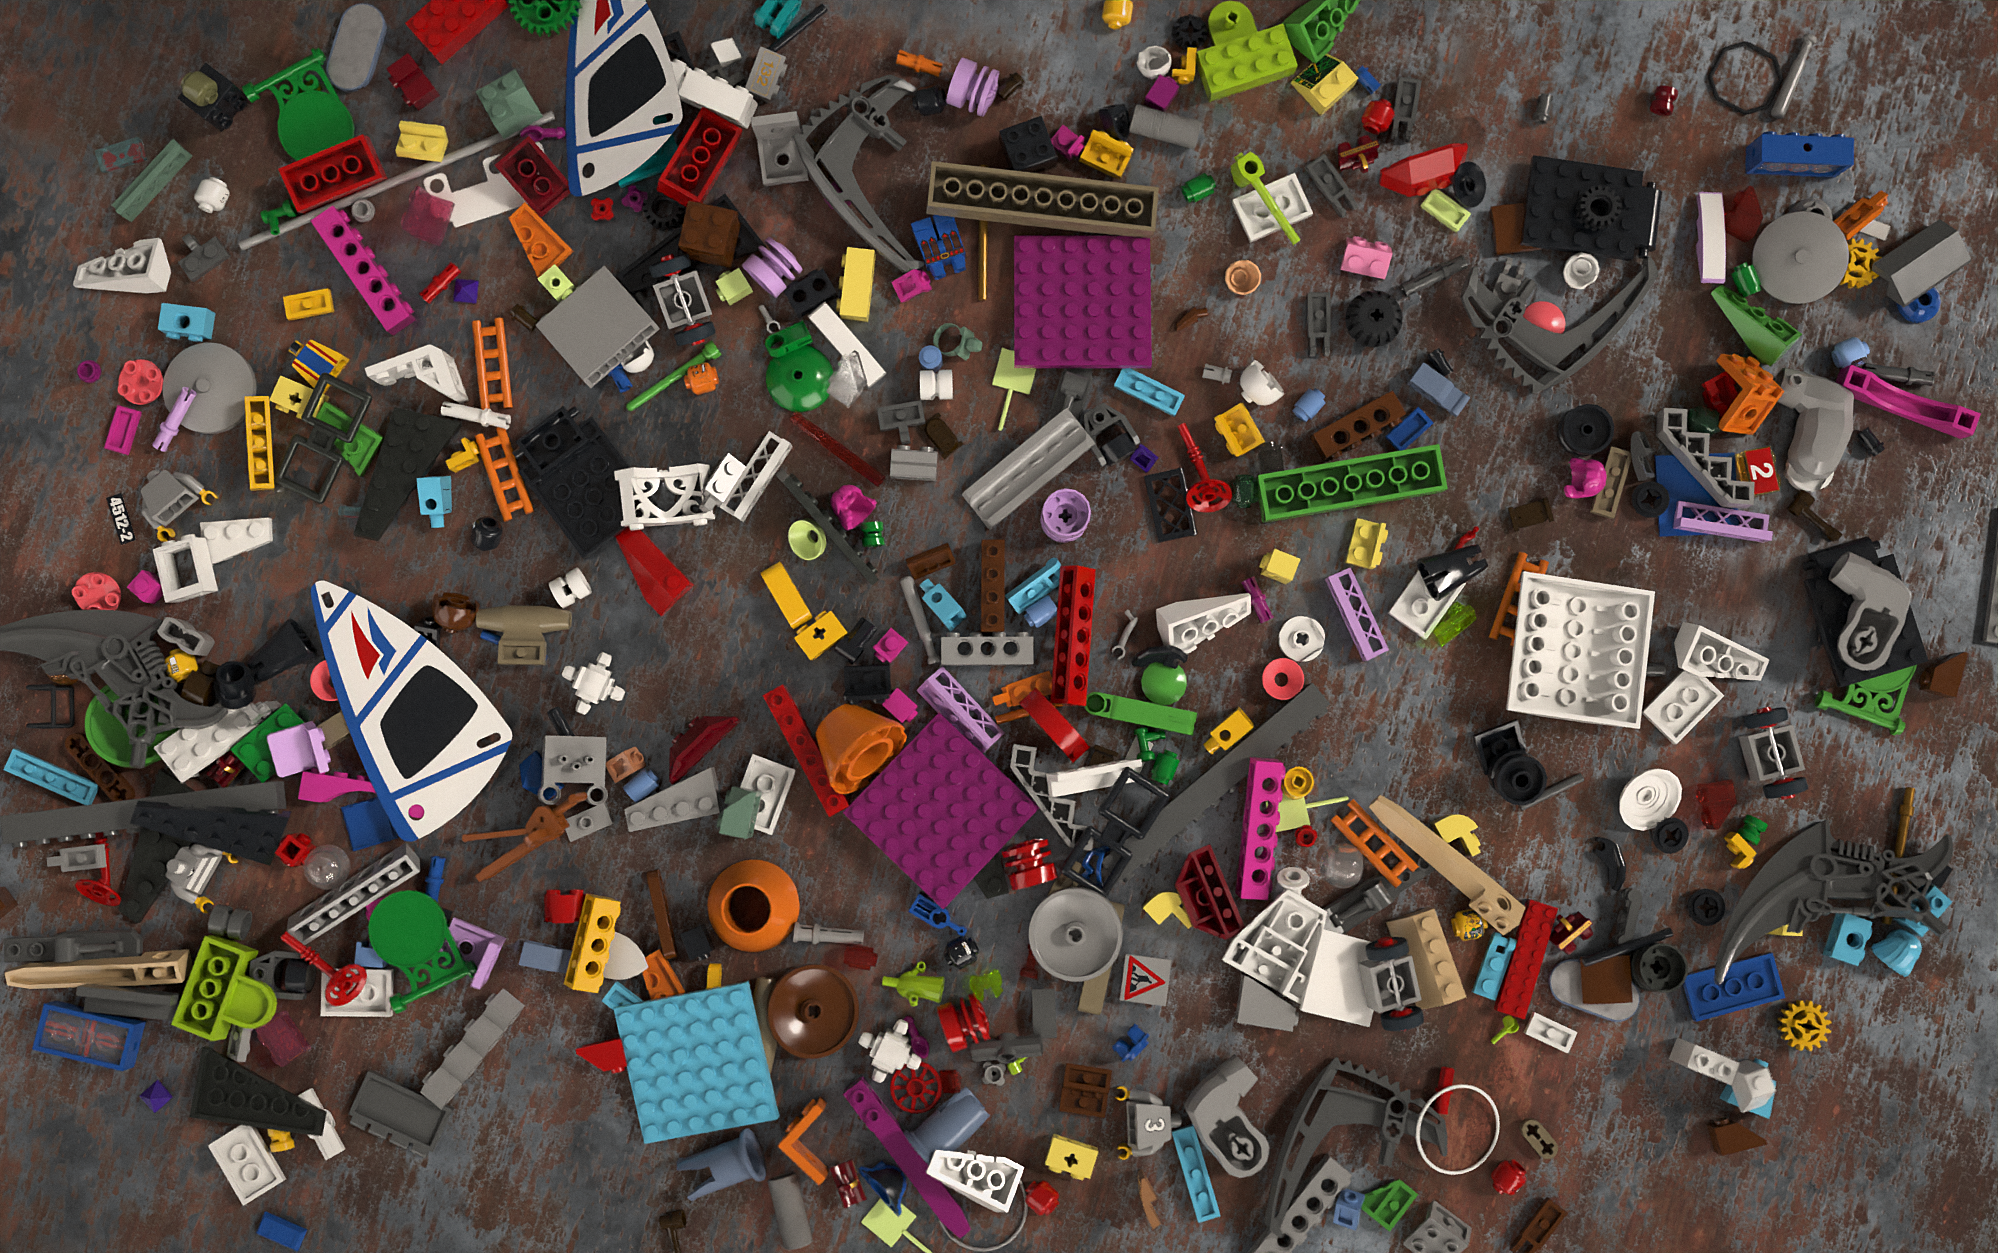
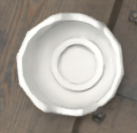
M1160 46L1147 47L1142 52H1139L1138 69L1144 77L1149 79H1157L1160 74L1165 76L1171 67V55L1165 48Z
M1581 252L1574 254L1566 261L1563 269L1565 282L1570 287L1576 289H1584L1586 286L1594 283L1600 270L1598 261L1591 254Z
M645 341L621 362L624 370L637 373L649 367L653 361L654 352L648 341Z

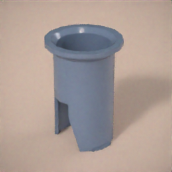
M964 1087L941 1105L914 1131L909 1132L905 1130L903 1134L929 1165L934 1151L954 1152L974 1134L990 1115L984 1110L985 1107L967 1087Z
M749 1128L742 1130L739 1138L688 1157L679 1158L676 1162L677 1171L703 1169L710 1166L713 1176L694 1188V1191L687 1195V1198L691 1201L751 1178L759 1182L766 1177V1163L761 1145Z

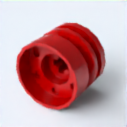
M1048 839L1027 840L1014 844L1001 852L1003 858L1014 857V860L1005 863V867L1016 866L1017 871L1008 875L1012 890L1034 886L1058 878L1054 862L1043 863L1042 858L1052 854L1051 850L1040 852L1039 849L1049 845Z
M974 992L968 994L971 1004L967 1006L964 997H960L961 1009L956 1010L951 1001L936 1007L943 1031L953 1053L968 1047L966 1037L971 1035L976 1044L979 1043L977 1032H981L985 1041L990 1039L989 1022L985 1010Z

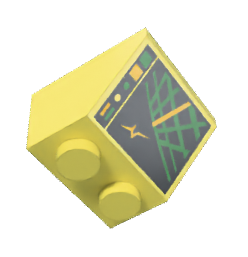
M1326 54L1317 63H1312L1291 84L1322 116L1355 86L1358 77L1343 61Z

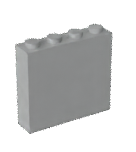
M605 266L596 270L586 282L577 286L572 294L565 300H561L551 312L545 314L536 324L537 328L590 388L660 329Z

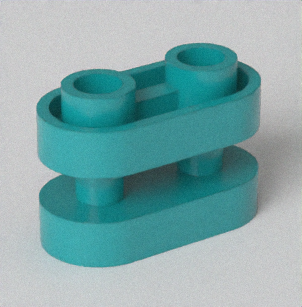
M766 0L763 6H759L754 13L755 25L762 29L770 25V34L779 39L799 12L802 0ZM780 7H783L778 16L774 18Z

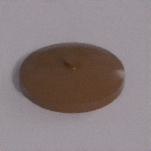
M821 964L801 965L785 973L771 990L766 1007L767 1024L775 1041L789 1053L807 1059L823 1058L841 1049L853 1035L859 1018L858 997L850 981L836 969Z

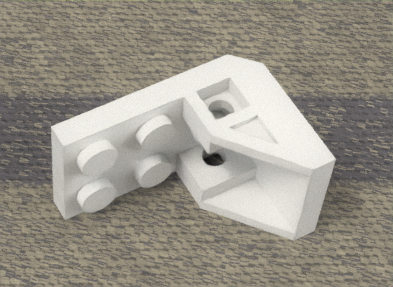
M430 344L365 368L367 377L380 385L383 384V386L392 385L397 382L396 379L401 377L410 378L417 376L418 379L458 403L469 401L454 358Z

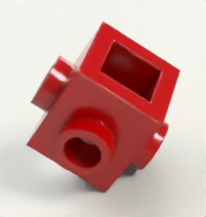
M304 833L288 834L280 841L279 848L275 854L281 858L284 864L290 867L302 866L314 856L312 852L316 846L311 843L312 839Z

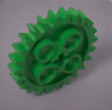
M508 0V3L513 6L510 11L515 15L514 19L516 22H521L520 26L523 29L528 27L530 34H533L536 30L539 37L542 36L544 31L550 37L553 30L557 35H560L559 28L561 27L567 31L566 23L574 25L572 16L579 17L580 15L576 9L582 8L581 3L578 2L579 0H550L555 7L561 10L560 12L554 10L545 0H534L528 5L526 4L527 0ZM551 12L548 18H542L544 13Z

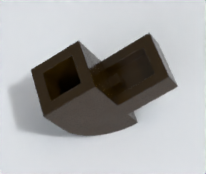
M205 660L196 672L192 670L183 686L181 698L196 705L211 707L215 702L213 683L216 679L217 666L219 665Z

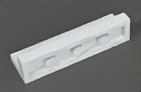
M769 431L720 508L744 522L792 449L791 443ZM772 438L779 445L774 453L768 454L766 446ZM766 459L767 463L762 471L755 473V462ZM753 478L754 483L749 491L743 492L741 484L744 479ZM741 497L742 502L736 511L727 507L732 498Z
M1124 759L1048 773L1046 777L1049 797L1113 786L1125 767L1135 770V767L1142 766L1141 759ZM1128 778V780H1127L1126 783H1131V782H1135V781H1133L1132 779Z

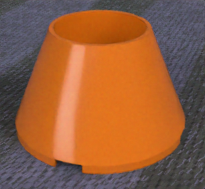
M843 704L830 712L818 726L816 738L831 787L837 793L848 794L870 784L868 780L876 773L880 774L902 751L907 739V735L904 733L905 728L896 721L855 704Z
M753 859L735 863L717 877L709 892L707 910L712 928L726 944L745 952H761L779 945L790 935L795 927V922L798 920L800 903L797 888L793 880L783 869L771 862ZM740 887H756L768 897L771 913L765 926L757 929L746 928L734 918L731 911V901L734 893Z

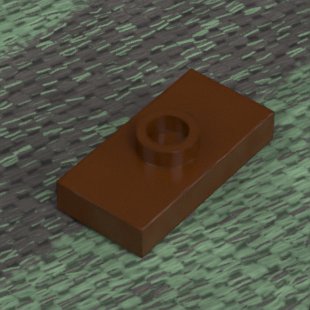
M948 542L905 559L914 580L956 564Z

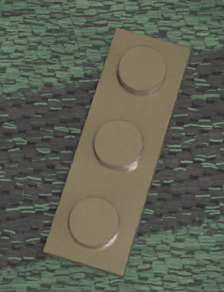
M1612 446L1608 448L1603 465L1607 475L1606 485L1603 490L1594 496L1590 513L1610 519L1615 517L1632 459L1631 452Z

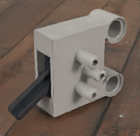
M557 706L550 709L547 714L559 736H543L541 787L537 793L539 800L549 805L558 802L561 791L555 783H591L585 790L587 794L586 801L591 805L605 803L608 797V792L605 788L607 737L575 736L560 707ZM548 787L555 791V797L550 801L543 797V792ZM598 788L602 793V797L599 801L595 802L591 799L590 793L593 789Z

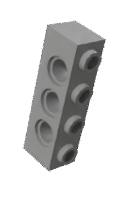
M978 632L969 633V637H960V633H946V637H941V665H1033V637H1029L1028 632H1016L1015 637H1006L1004 632H994L992 637H983V633ZM1009 642L1014 643L1017 646L1016 653L1007 655L1003 649L1005 644ZM961 643H968L971 646V651L968 655H961L958 652V646ZM984 643H991L994 646V651L990 655H984L981 652V646Z

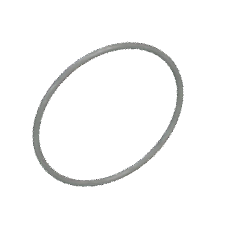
M1020 1179V1180H1019V1185H1020V1187H1021V1189H1022V1192H1023V1195H1024V1202H1025V1198H1026V1196H1027V1193H1026L1025 1187H1024V1185H1023V1183H1022V1181H1021V1179ZM1025 1202L1024 1215L1016 1232L1005 1242L993 1247L977 1248L968 1246L957 1240L941 1221L940 1224L945 1233L955 1243L966 1249L983 1252L996 1250L1011 1242L1021 1231L1027 1217L1028 1205Z

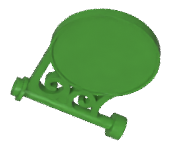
M1917 665L1848 685L1841 701L1833 699L1832 693L1820 690L1814 705L1823 710L1831 707L1888 728L1891 735H1901L1905 729V722L1898 717L1910 679L1913 677ZM1899 689L1894 707L1892 708L1891 712H1882L1879 709V707L1881 709H1889L1893 705V699L1887 693ZM1859 692L1863 693L1865 702L1862 707L1857 708L1848 704L1850 700L1854 703L1863 702L1862 696L1857 697ZM1881 698L1886 700V704L1881 703L1878 706V701Z

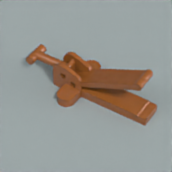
M585 792L571 794L567 800L558 806L550 804L538 807L526 823V827L485 832L475 831L464 834L462 836L464 842L528 834L523 839V843L476 874L477 880L482 882L491 879L542 844L563 835L565 829L570 827L563 813L577 803L585 801L587 794Z

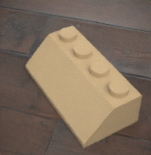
M1426 907L1386 922L1391 937H1403L1408 942V954L1412 955L1421 995V1000L1415 1002L1417 1007L1421 1009L1432 1008L1466 998L1434 908Z

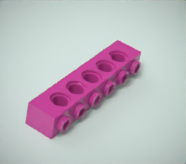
M331 206L312 219L311 223L385 330L394 336L415 321L412 316L414 310L407 301L403 302L400 299V290L394 283H389L386 278L389 274L381 264L377 265L373 260L376 257L369 246L364 247L361 242L363 239L362 235L356 228H351L348 223L351 219L343 209L339 211L336 207ZM339 229H344L343 234L340 237H336V232ZM352 247H356L355 254L349 256V250ZM365 265H369L368 272L361 274V269ZM381 283V290L374 292L375 285ZM394 301V308L387 311V304Z
M1250 757L1235 893L1242 899L1268 900V895L1272 892L1273 884L1270 877L1271 871L1275 868L1273 850L1277 847L1278 837L1275 832L1276 825L1280 823L1278 806L1283 798V791L1280 789L1281 780L1285 777V766L1278 759ZM1266 778H1270V785L1263 788L1262 782ZM1263 801H1268L1267 808L1260 811V804ZM1265 824V830L1258 834V826ZM1262 846L1263 852L1259 856H1255V850ZM1260 869L1259 877L1252 879V873Z

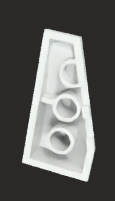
M160 238L139 240L133 243L134 247L126 250L120 248L115 250V254L110 257L104 258L101 256L79 265L73 286L76 288L136 293L165 292L171 270L162 240Z
M1245 593L1180 601L1156 609L1157 628L1163 644L1180 648L1186 654L1197 649L1196 645L1204 639L1211 640L1215 637L1214 633L1221 628H1229L1251 614V595Z
M1683 622L1674 642L1678 667L1699 677L1707 676L1761 681L1769 663V659L1696 624Z
M936 1150L933 1153L926 1173L982 1206L995 1212H1008L1024 1167L1003 1157Z

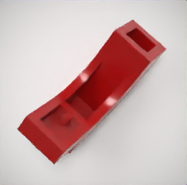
M1036 687L1019 702L1022 708L1073 763L1090 748L1080 734Z

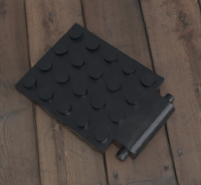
M1533 155L1530 163L1520 245L1571 253L1581 252L1591 254L1592 256L1625 261L1633 259L1635 249L1639 250L1638 258L1645 259L1648 257V252L1656 250L1662 191L1656 189L1655 182H1647V186L1642 187L1644 171ZM1598 185H1602V189L1605 186L1610 187L1608 191L1614 190L1616 192L1614 196L1619 195L1620 197L1618 203H1622V207L1619 209L1621 210L1620 215L1608 228L1605 227L1603 230L1599 231V228H1597L1596 231H1593L1591 226L1588 229L1585 228L1586 223L1580 224L1579 220L1581 217H1576L1578 210H1575L1579 198L1593 186L1596 188ZM1599 200L1591 202L1590 209L1595 215L1603 216L1606 214L1607 209L1603 202Z
M562 406L515 442L519 447L512 453L517 459L523 455L528 458L530 463L518 472L581 557L586 559L629 527L621 526V521H624L620 484L619 481L615 480L614 471L628 469L630 466L592 416L581 425H578L574 417L580 414L579 410L575 406L570 410ZM652 496L647 497L653 505H658ZM639 500L634 501L635 508L641 503ZM637 509L635 511L636 517H642L643 513L641 510Z
M1868 536L1809 553V561L1802 564L1805 571L1813 570L1814 577L1803 582L1838 688L1929 661L1911 605H1909L1904 626L1894 642L1885 664L1875 670H1860L1849 666L1841 659L1837 650L1838 637L1847 622L1848 612L1851 604L1854 602V598L1829 580V574L1838 559L1849 551L1871 561L1873 565L1889 571L1902 581L1894 554L1878 558L1876 550L1881 548L1878 540L1872 542Z

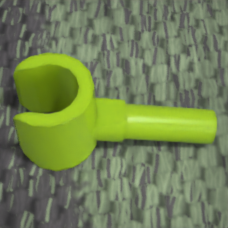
M1511 1015L1505 1016L1502 1019L1504 1028L1490 1041L1495 1044L1507 1033L1517 1032L1519 1025L1516 1018H1513Z
M1027 1057L1017 1058L1016 1062L1007 1064L1010 1074L1015 1075L1021 1072L1023 1069L1020 1063Z

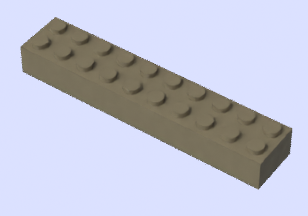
M932 161L926 214L1151 239L1156 227L1159 187Z

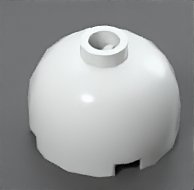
M1254 360L1245 368L1241 375L1240 385L1244 390L1241 395L1248 403L1254 401L1256 404L1263 406L1273 404L1284 395L1283 389L1270 372L1261 371L1264 366Z

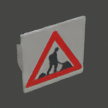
M1125 954L1120 1000L1166 1006L1172 960Z

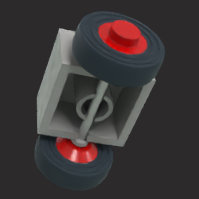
M674 254L663 256L660 258V262L650 265L649 270L653 278L671 276L666 280L653 284L667 326L671 329L683 324L689 325L684 330L674 334L678 346L690 343L692 346L705 341L704 338L715 334L716 331L712 321L695 323L697 319L712 315L697 270L678 275L677 273H680L682 269L691 265L688 254H681L675 257Z
M1771 706L1756 709L1757 713L1744 717L1745 726L1747 729L1759 727L1764 730L1738 736L1750 781H1763L1777 777L1778 780L1763 786L1765 797L1767 799L1781 797V800L1796 797L1795 794L1808 790V784L1805 777H1787V774L1805 770L1793 725L1773 727L1777 723L1789 719L1787 709L1785 707L1771 709Z
M1383 937L1366 945V954L1369 960L1358 963L1367 1006L1378 1013H1382L1381 1024L1383 1029L1387 1031H1406L1424 1022L1423 1012L1420 1007L1404 1006L1420 1001L1421 995L1412 955L1408 954V942L1403 937Z

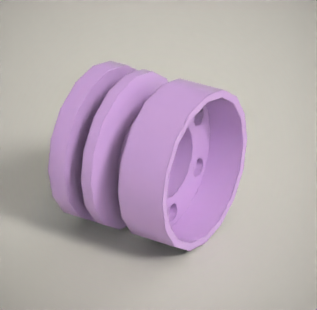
M961 58L952 77L946 103L962 108L966 100H969V112H974L977 104H979L977 115L983 117L996 95L999 71L993 69L987 78L989 67L984 66L980 73L976 74L977 62Z
M768 237L764 242L770 250L762 245L758 247L764 257L760 259L756 255L751 254L742 264V267L762 288L777 298L786 288L781 278L785 276L791 281L795 279L789 269L797 274H800L803 269L795 256L784 245Z
M1065 488L1049 495L1042 508L1040 518L1045 534L1052 540L1061 543H1068L1082 536L1090 521L1091 509L1089 502L1083 494L1073 489ZM1063 513L1069 518L1067 523H1064L1063 519L1060 518Z

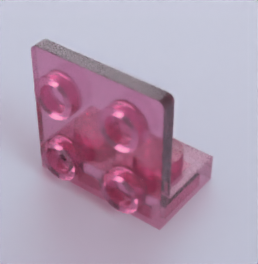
M416 185L415 190L409 195L410 204L408 210L404 212L401 219L402 229L416 239L441 246L455 204L433 196L422 187Z

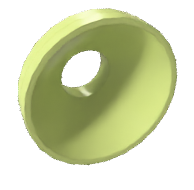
M801 519L791 525L788 539L792 550L797 556L804 560H814L824 552L826 536L822 527L817 522L811 519ZM811 530H814L817 533V542H815L811 538Z

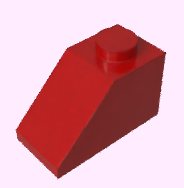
M620 1037L582 1045L575 1049L577 1055L602 1071L611 1070V1074L625 1071V1067L628 1066Z

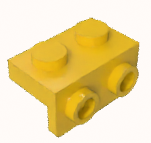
M1092 130L1090 139L1079 161L1120 180L1134 149L1125 141H1117L1111 138L1106 132Z
M1243 402L1225 413L1214 417L1217 431L1224 435L1229 452L1232 455L1235 454L1236 457L1243 456L1265 442Z

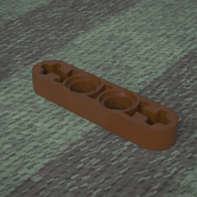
M74 733L66 738L65 747L67 751L113 802L135 799L134 788L112 763L100 757L93 750L85 734ZM74 740H81L80 746L83 749L90 750L84 752L81 748H75L76 742ZM91 754H95L98 758V763L94 767L89 766L87 761ZM106 771H110L113 775V780L109 784H106L102 778ZM119 790L127 791L125 793L126 799L119 798V796L121 795V792Z
M659 869L647 871V881L663 955L666 960L678 957V949L662 875Z

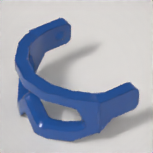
M1106 846L1093 848L1082 861V867L1086 869V872L1081 875L1090 880L1089 875L1095 871L1089 864L1090 859L1093 855L1099 856L1096 865V879L1098 882L1096 884L1101 888L1104 885L1101 877L1102 861L1105 853L1110 851V848Z

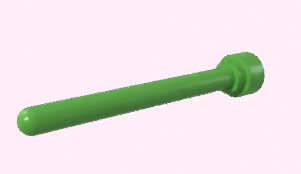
M710 340L704 345L703 352L627 403V410H635L686 375L690 366L701 364L707 359L709 361L711 359L715 360L722 355L714 342Z

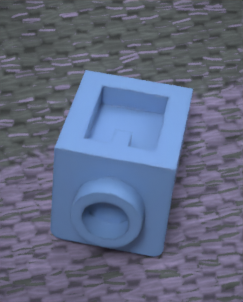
M1349 1189L1341 1191L1336 1202L1333 1223L1356 1231L1365 1195Z

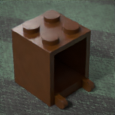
M688 201L678 244L683 254H688L690 260L731 268L741 225L738 220V211Z

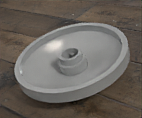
M1800 211L1783 215L1764 228L1754 244L1751 263L1754 265L1760 279V287L1768 295L1785 303L1804 304L1826 296L1838 286L1847 270L1849 249L1843 232L1832 220L1814 212Z
M200 343L183 350L172 360L163 379V398L169 413L183 387L189 388L188 394L191 389L197 393L180 424L190 430L204 434L222 433L240 424L245 419L244 397L256 396V379L250 364L235 350L218 343Z
M1068 887L1055 891L1038 905L1031 918L1029 942L1033 955L1048 973L1063 980L1086 981L1101 975L1114 963L1122 945V924L1116 909L1104 896L1087 888Z

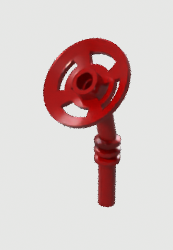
M1186 423L1180 424L1177 428L1188 449L1186 451L1187 454L1190 453L1191 463L1195 464L1201 480L1188 489L1186 501L1192 509L1199 512L1208 513L1221 510L1231 501L1232 490L1227 483L1217 479H1210L1203 462L1204 456L1200 455L1202 453L1201 450L1198 451L1199 446L1195 445ZM1195 495L1196 499L1201 503L1196 502L1192 496ZM1218 496L1222 498L1216 503L1209 504L1210 501H1213Z
M103 832L96 833L93 845L105 844L107 867L100 868V878L97 881L80 879L75 883V887L82 895L97 903L107 906H118L121 902V897L110 887L109 851L111 849L107 848L109 846V843H106L108 839L104 838ZM113 894L116 898H110V895Z
M287 931L280 937L281 940L301 954L300 958H305L304 961H309V965H315L331 978L325 989V999L329 1004L333 1006L345 1005L354 1000L363 990L367 981V972L361 965L350 964L337 971L320 958L319 953L315 954L314 949L311 950L310 946L306 947ZM350 969H356L358 974H355ZM353 982H357L355 987L346 994V991L352 987ZM330 992L337 995L338 998L331 997Z

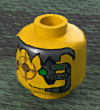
M1473 909L1458 911L1455 917L1451 919L1454 935L1456 937L1459 936L1463 941L1483 937L1484 929L1488 928L1487 921Z

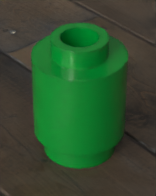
M1203 173L1186 181L1185 185L1181 186V191L1187 203L1192 201L1195 203L1214 194L1216 184L1211 175L1207 176L1206 173Z
M1747 262L1734 267L1735 272L1731 276L1739 294L1742 293L1743 298L1761 291V282L1753 264L1748 266Z
M1167 749L1164 750V753L1159 752L1151 770L1153 773L1151 779L1168 785L1169 781L1173 780L1180 762L1176 758L1178 754Z

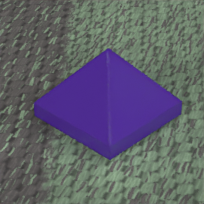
M456 279L453 301L477 304L479 281Z
M1140 444L1130 457V460L1148 473L1159 457Z
M156 1080L140 1095L141 1099L154 1113L173 1098L159 1080Z

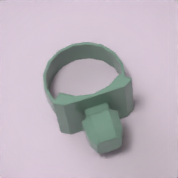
M953 323L941 325L933 337L934 346L940 350L941 354L946 356L958 355L966 361L970 356V352L981 351L983 345L979 339L974 338L972 331L965 326L960 328ZM950 327H957L962 335L960 345L950 352H942L939 348L941 334Z

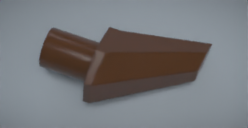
M1192 306L1176 322V331H1180L1198 322V318L1208 316L1207 307L1196 309L1195 306Z

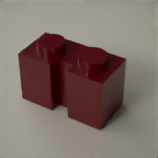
M409 53L386 68L391 75L388 77L389 81L396 89L399 87L402 89L404 94L401 97L409 107L414 105L420 111L440 96Z

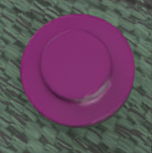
M83 361L77 367L78 377L86 383L96 382L101 376V367L95 361Z

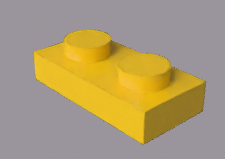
M328 288L283 297L286 317L289 321L334 312L331 290Z

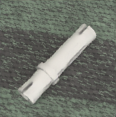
M448 401L443 402V405L446 407H441V414L443 416L478 422L485 427L491 425L508 429L509 425L506 423H511L510 415L492 412L488 408L482 410Z

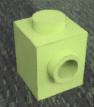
M555 264L538 278L541 284L558 302L563 299L565 300L576 289Z
M740 268L732 272L726 271L718 277L719 280L715 281L719 287L716 289L718 296L722 302L727 300L729 305L734 304L753 292Z

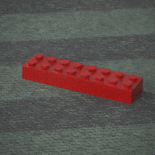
M1531 899L1526 900V908L1515 937L1517 940L1516 947L1509 960L1494 1009L1499 1012L1524 1020L1558 911L1556 907Z

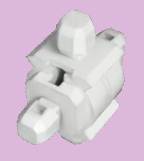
M602 652L596 659L597 665L589 663L587 667L581 666L579 671H577V668L565 666L562 676L570 681L574 680L572 687L577 689L575 695L581 697V701L578 700L576 705L577 712L584 715L587 714L592 706L590 705L591 702L598 704L600 700L606 701L609 695L611 699L617 701L623 699L625 695L624 689L617 685L613 687L615 679L610 678L612 672L606 670V667L610 666L611 655Z
M899 1019L896 1021L893 1030L888 1028L886 1033L879 1032L877 1039L873 1037V1034L868 1032L862 1033L859 1040L860 1045L867 1049L868 1047L872 1048L869 1056L874 1058L872 1065L876 1066L872 1074L874 1081L883 1082L888 1072L893 1074L895 1068L901 1070L904 1063L913 1070L919 1068L922 1059L914 1053L912 1055L909 1054L911 1046L907 1044L909 1037L904 1036L908 1029V1022Z

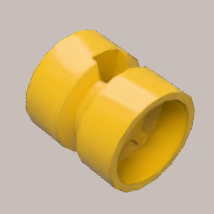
M1294 767L1285 773L1284 779L1281 780L1280 789H1282L1283 794L1287 798L1299 800L1312 790L1314 778L1306 768Z

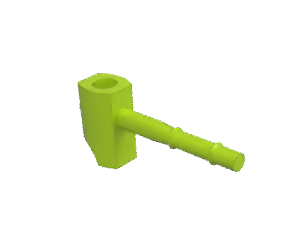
M1241 152L1235 156L1236 162L1231 165L1233 182L1242 189L1251 183L1291 243L1294 245L1299 242L1300 238L1294 231V228H1292L1259 178L1265 173L1262 161L1252 152L1247 153L1245 156Z

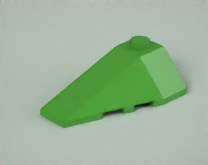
M1360 0L1309 1L1281 23L1284 24L1290 44L1310 61L1317 63L1331 50L1334 45L1333 40L1338 32H1342L1345 27L1343 25L1349 13L1354 12Z
M1720 285L1711 293L1750 351L1757 356L1758 361L1762 364L1769 365L1770 367L1774 365L1802 335V333L1783 319L1776 317L1774 320L1765 315V309L1762 307L1749 306L1745 298L1723 285Z

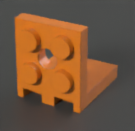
M1721 354L1717 362L1743 389L1717 426L1722 431L1753 435L1785 391L1773 380L1774 377L1771 373L1759 366L1760 362L1751 356L1747 358L1740 357L1737 354Z
M821 1096L817 1101L812 1099L801 1112L803 1114L801 1118L796 1116L785 1130L787 1134L778 1145L818 1185L825 1180L829 1168L804 1146L798 1138L824 1110L827 1102Z

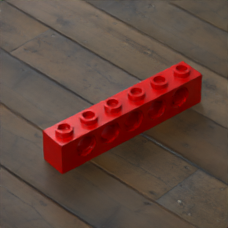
M1079 565L1060 566L1050 701L1052 704L1086 706L1096 569Z
M782 684L762 695L827 815L831 817L848 808L851 804L846 795L837 793L831 787L819 745L786 685Z

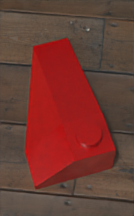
M629 526L615 537L644 599L661 617L694 586L684 573L642 530L632 531Z

